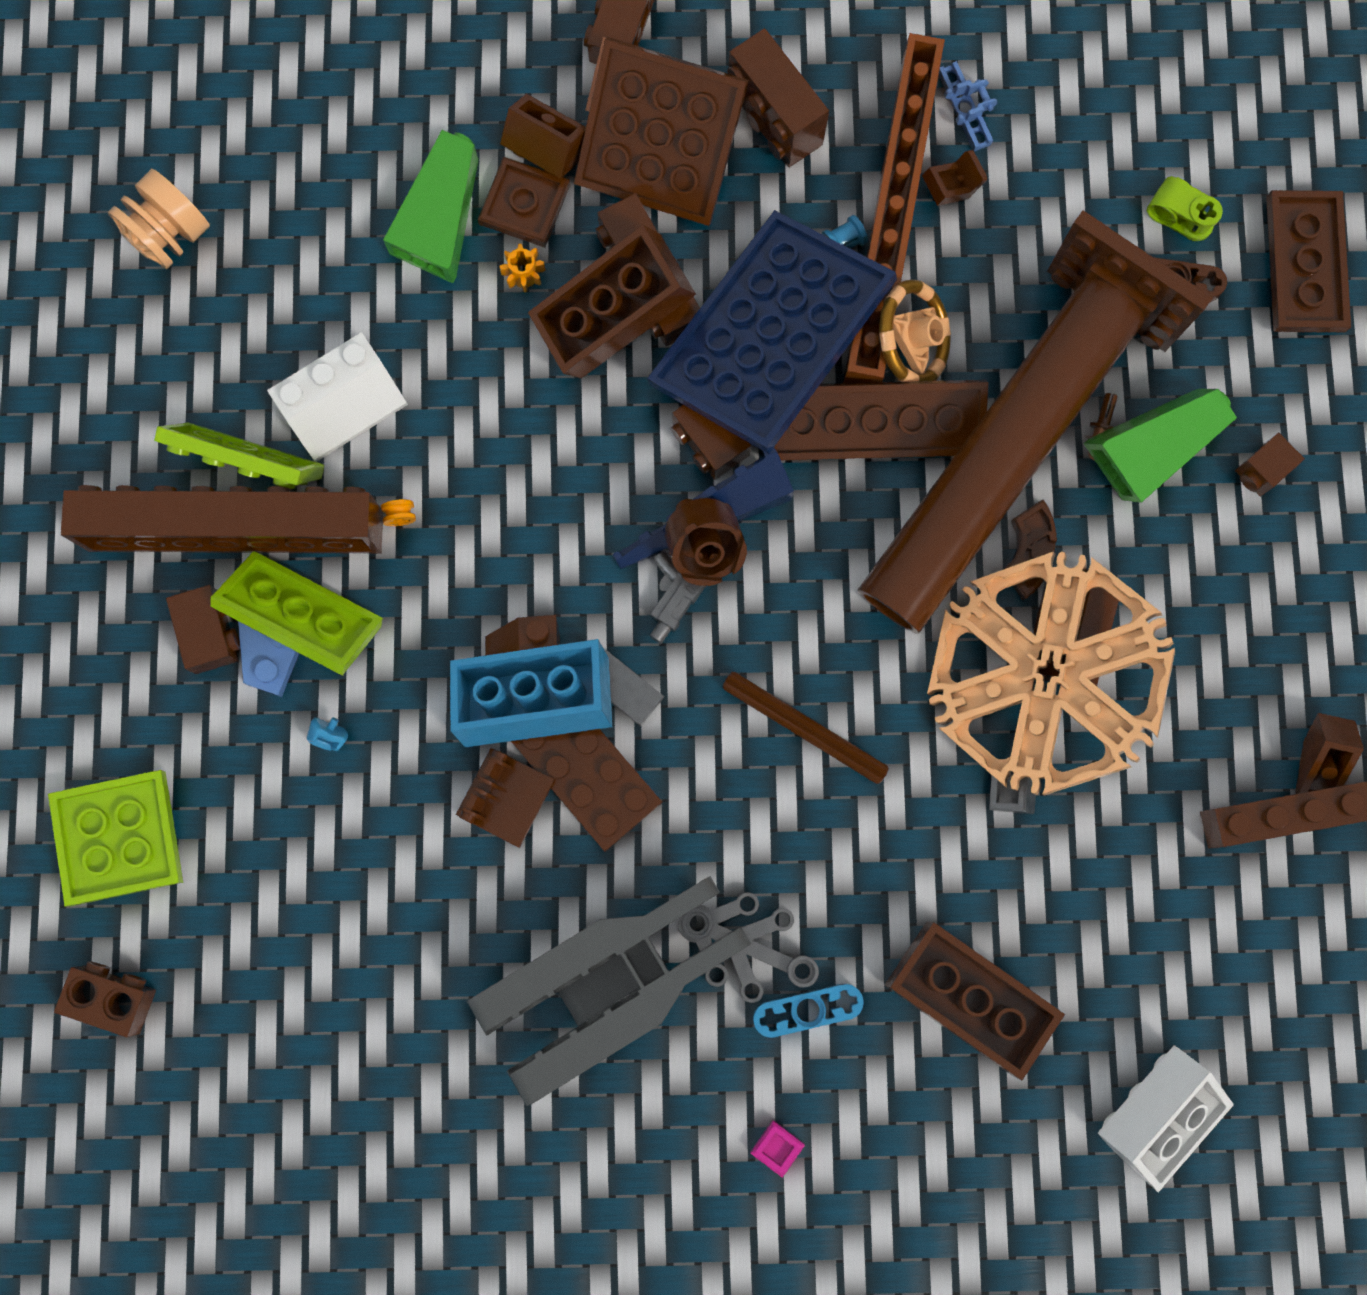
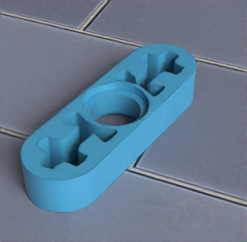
M841 983L762 1002L754 1010L753 1024L761 1035L769 1038L853 1019L862 1011L864 1000L861 992L856 987L847 983ZM846 990L847 995L855 996L856 1002L850 1004L851 1011L845 1012L839 1006L829 1008L833 1016L825 1018L826 1007L820 997L821 995L828 994V1002L840 999V992ZM804 999L814 1000L819 1007L818 1016L809 1022L801 1020L797 1015V1006ZM791 1002L790 1014L796 1023L794 1026L788 1027L787 1018L778 1020L775 1024L776 1028L773 1030H769L767 1024H760V1018L765 1016V1009L772 1008L774 1014L785 1013L786 1010L783 1004Z

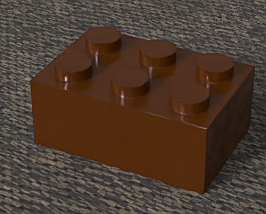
M764 28L729 51L728 74L749 80L742 108L747 113V119L751 127L757 133L761 131L768 140L769 149L774 157L778 160L782 158L790 168L821 147L824 142L829 109L769 32Z

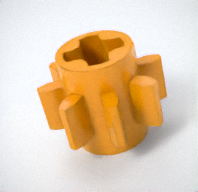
M518 244V249L513 250L511 253L504 251L508 264H502L499 267L501 275L508 276L507 284L510 289L517 285L526 293L528 287L534 283L539 286L541 285L540 276L537 272H544L546 268L544 261H536L539 256L537 248L529 251L524 249L522 244ZM526 265L525 271H520V266Z

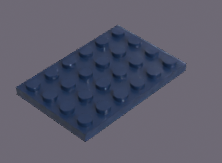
M774 210L648 376L647 380L650 386L769 454L897 281L896 272Z

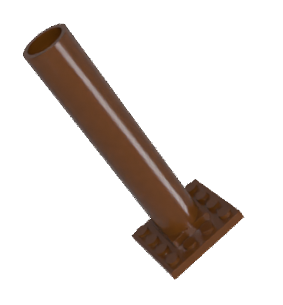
M1084 210L1074 221L1047 270L1052 275L1051 278L1056 284L1066 289H1073V294L857 590L862 598L875 609L910 632L920 633L1135 334H1139L1143 343L1155 350L1161 349L1166 352L1213 299V297Z

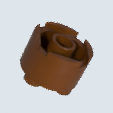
M711 498L684 499L677 504L676 510L667 521L665 539L675 569L687 582L699 586L716 585L723 582V577L731 572L734 575L743 566L747 555V546L737 517L729 504Z

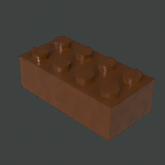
M642 225L535 306L528 314L562 373L582 379L695 296L696 293L661 234Z
M926 921L884 984L942 1027L1021 1081L1065 1016L1059 1009L934 922Z

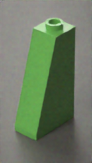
M441 130L383 239L390 255L451 283H454L457 276L479 161L475 145L467 136L457 132L453 135Z
M1196 389L1089 438L1083 444L1121 500L1142 503L1237 417L1230 407L1231 402L1222 391L1219 389Z

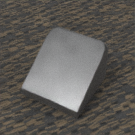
M1010 773L1008 777L1007 788L991 775L989 810L1034 814L1036 794L1031 793V778H1023L1019 783L1018 791L1011 789L1010 780L1014 773Z

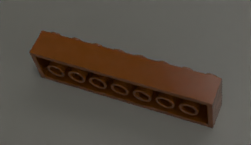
M81 485L78 486V491L64 490L61 536L88 552L252 553L255 551L257 553L382 554L383 512L372 495L360 487H345L343 492H328V489L323 487H306L305 492H290L289 488L272 486L267 488V492H253L252 488L244 486H232L229 488V491H215L214 488L208 486H193L191 491H177V488L171 486H155L154 491H140L138 487L120 485L116 486V491H102V488L98 486Z

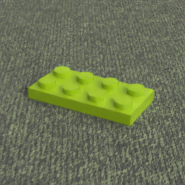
M189 422L157 426L154 441L167 445L166 450L171 453L189 456L191 452L203 456L202 462L218 467H224L225 463L238 467L237 472L239 474L254 478H260V474L273 478V484L289 489H295L296 485H308V482L322 479L325 467L324 464Z
M255 551L247 557L211 596L210 607L342 676L379 631L383 620L382 617Z

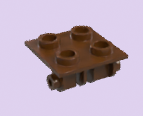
M490 748L456 815L520 848L555 780L496 749Z

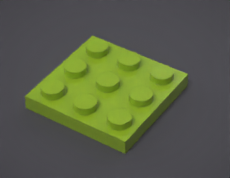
M158 770L48 793L65 907L184 883L166 771Z

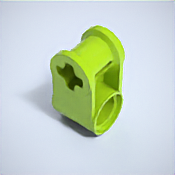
M1174 176L1167 177L1163 181L1146 210L1151 219L1159 224L1166 225L1192 241L1207 239L1223 214L1222 206L1217 199L1192 187L1185 180ZM1207 206H1209V207H1210L1209 211H1208V212H1205L1204 210L1206 209ZM1194 226H1198L1197 230L1193 231Z

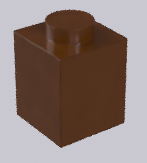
M1278 432L1235 471L1240 475L1242 484L1248 490L1256 492L1261 497L1274 488L1305 458Z

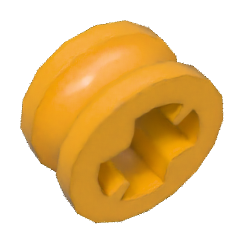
M399 499L383 503L381 511L386 514L383 518V525L392 527L414 523L416 516L411 513V509L414 508V502L412 500Z

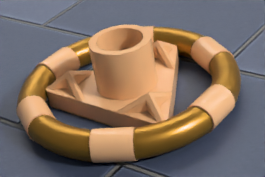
M906 280L897 284L885 298L880 315L879 337L886 363L901 382L936 381L946 367L950 352L951 331L945 307L934 289L922 281ZM910 293H914L926 301L930 307L895 315L896 308L900 302ZM896 342L912 370L905 367L896 350ZM937 346L934 360L925 371L929 361V347Z

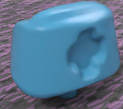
M314 717L311 720L306 739L316 747L329 751H338L347 741L348 732L345 728L337 726L339 722L337 718L332 717L328 723Z

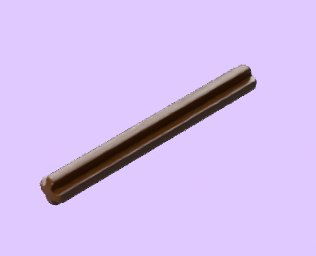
M731 672L724 681L723 689L872 782L879 784L887 775L889 768L886 764L738 673Z

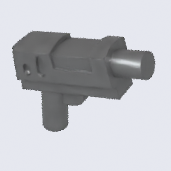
M664 551L659 553L653 561L665 574L659 584L660 590L665 592V594L650 614L658 622L650 637L660 644L663 643L670 631L675 632L683 615L691 604L694 605L706 587L694 585L684 580Z

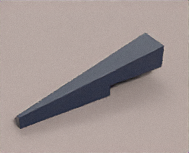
M773 448L769 454L764 452V457L749 466L741 465L734 470L735 474L715 486L712 485L692 500L711 498L727 503L732 507L739 522L791 501L794 490L778 452ZM666 524L651 533L649 531L644 532L639 536L638 541L621 551L615 552L613 558L620 569L658 555L662 551H668L665 539Z

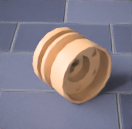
M151 169L135 184V188L144 199V202L139 205L124 195L121 198V202L131 212V215L128 217L116 206H113L108 211V215L116 223L122 236L147 259L149 258L163 268L168 269L173 264V261L164 252L163 248L167 247L180 257L183 254V250L174 237L179 234L194 243L210 227V224L184 194L163 175Z

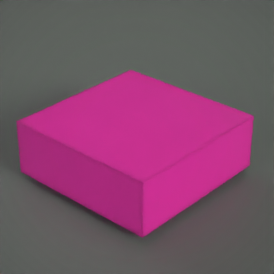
M772 1120L750 1153L783 1178L805 1144L776 1121Z

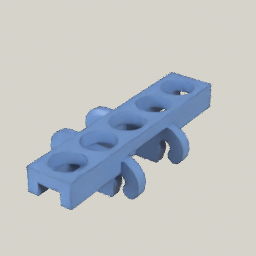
M957 61L946 68L944 66L940 67L939 78L945 89V99H950L957 115L956 123L962 126L972 150L977 151L990 146L993 139L982 117V113L987 110L992 111L993 107L997 104V99H990L985 87L989 84L988 80L978 79L975 83H972L971 80L966 81ZM947 73H954L957 76V80L951 83ZM979 92L983 102L975 106L970 95ZM960 103H968L971 106V110H968L967 113L961 112L958 108ZM977 120L978 126L972 128L969 122ZM975 133L983 134L985 141L978 143Z

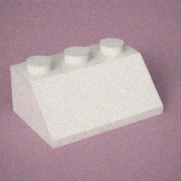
M362 332L267 390L315 462L408 405Z
M1174 1045L1168 1053L1161 1055L1157 1059L1154 1069L1148 1076L1131 1089L1127 1100L1120 1108L1107 1116L1098 1134L1121 1159L1153 1189L1159 1192L1234 1104L1209 1070Z

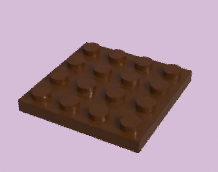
M607 37L603 45L574 184L620 199H625L636 193L643 206L709 226L713 219L749 80Z

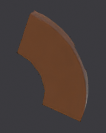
M1043 499L1012 519L1011 523L1017 537V549L1012 561L1004 569L1050 552H1055V543L1057 542L1055 523ZM1033 578L1013 585V588L1022 601H1024L1040 587L1044 580Z

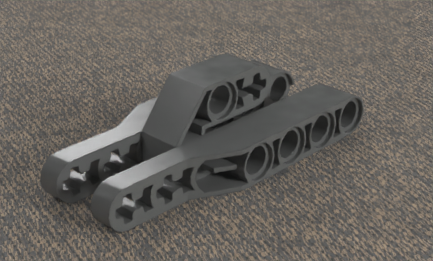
M711 876L645 916L598 920L466 1001L486 1036L557 992L578 1027L507 1070L526 1106L540 1100L662 1024L686 984L751 944L743 929L739 927L670 970L667 969L649 936L719 894L720 891Z

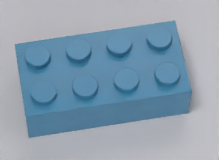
M595 639L450 661L451 732L464 747L610 728L612 727L609 657L600 641Z

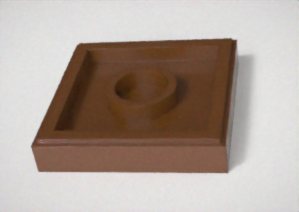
M503 157L478 217L479 225L545 248L570 188V180L563 177L560 179L538 168Z

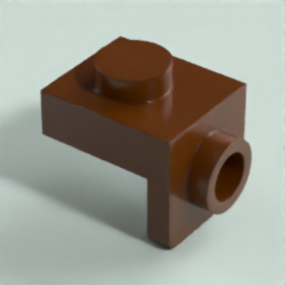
M973 150L965 151L956 162L929 167L922 175L937 206L967 200L987 181V175Z

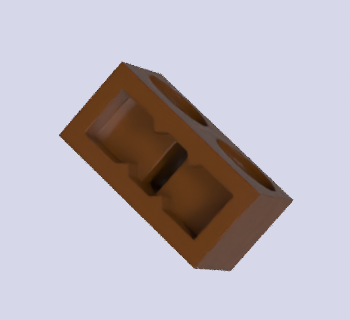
M87 961L86 966L70 968L54 1013L126 1038L140 1035L156 993V989L145 986L146 979L124 973L121 978L109 974L110 967L92 961ZM87 981H90L95 987V995L91 1001L87 1000L83 994V988ZM123 993L127 994L132 1002L131 1009L127 1014L119 1007V1000Z

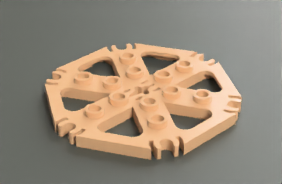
M1053 551L970 581L973 586L979 588L981 593L977 595L974 590L965 586L962 590L970 597L969 604L965 607H960L951 601V609L960 615L959 618L953 617L945 609L927 694L931 696L936 692L943 691V695H934L929 699V702L932 706L944 703L947 706V710L943 715L935 717V721L938 724H947L953 720L948 726L940 727L939 729L1006 788L1011 772L1014 773L1010 780L1011 789L1018 791L1020 781L1025 777H1029L1032 779L1031 793L1038 795L1042 786L1041 779H1045V788L1042 794L1047 795L1131 768V765L1122 760L1120 754L1125 753L1127 758L1137 763L1140 758L1132 752V744L1136 741H1143L1150 748L1154 745L1151 738L1142 732L1143 729L1154 733L1157 738L1159 736L1175 655V648L1167 652H1158V649L1165 650L1174 644L1172 637L1164 640H1158L1154 637L1157 629L1167 626L1165 618H1157L1148 623V620L1156 616H1162V613L1092 557L1090 568L1085 572L1087 568L1085 555H1080L1076 567L1068 568L1065 566L1067 555L1065 552H1060L1056 560L1057 567H1053V560L1056 555ZM1033 578H1041L1047 584L1035 636L997 604L996 598L998 593L1005 588ZM1095 587L1105 589L1132 612L1133 617L1130 623L1077 641L1085 597L1090 589ZM965 633L974 634L1009 664L958 683L954 682L950 675L957 640ZM1052 653H1054L1053 665L1055 670L1060 673L1058 677H1051L1050 682L1047 683L1046 692H1044L1046 686L1045 679L1039 673L1040 668H1047L1048 663L1051 662ZM1066 655L1065 663L1062 664L1063 656ZM1138 663H1146L1152 667L1154 675L1147 708L1140 715L1128 713L1090 681L1091 679ZM1057 685H1060L1059 694L1056 695ZM1022 703L1011 756L1007 759H997L970 735L969 725L976 718ZM1062 709L1104 744L1105 755L1101 760L1065 772L1054 768L1052 757Z

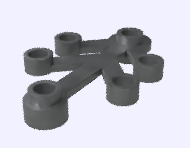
M746 892L739 895L737 900L712 910L704 905H699L679 918V931L686 940L697 943L699 951L712 944L711 939L717 941L732 932L718 925L719 923L739 914L753 915L759 908V900L754 894ZM747 896L751 897L755 903L754 908L749 912L742 910L740 907V901ZM776 909L770 917L741 927L751 944L733 955L731 959L741 983L740 994L749 1003L758 1002L762 998L764 991L761 983L755 979L747 955L786 972L789 980L798 987H809L818 978L819 969L812 958L803 955L791 958L753 941V939L776 930H789L794 924V916L788 909ZM780 912H784L789 916V923L785 927H779L775 922V917ZM694 916H700L704 919L705 925L700 931H694L690 927V920ZM802 963L806 964L809 968L808 976L798 978L795 974L796 966ZM722 964L716 966L724 972V977L720 982H713L710 979L709 973L711 970L705 973V978L711 986L720 987L726 983L728 971ZM750 983L756 984L759 988V993L755 998H748L745 995V987Z

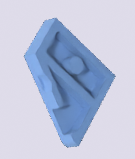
M238 621L243 683L282 697L299 653Z

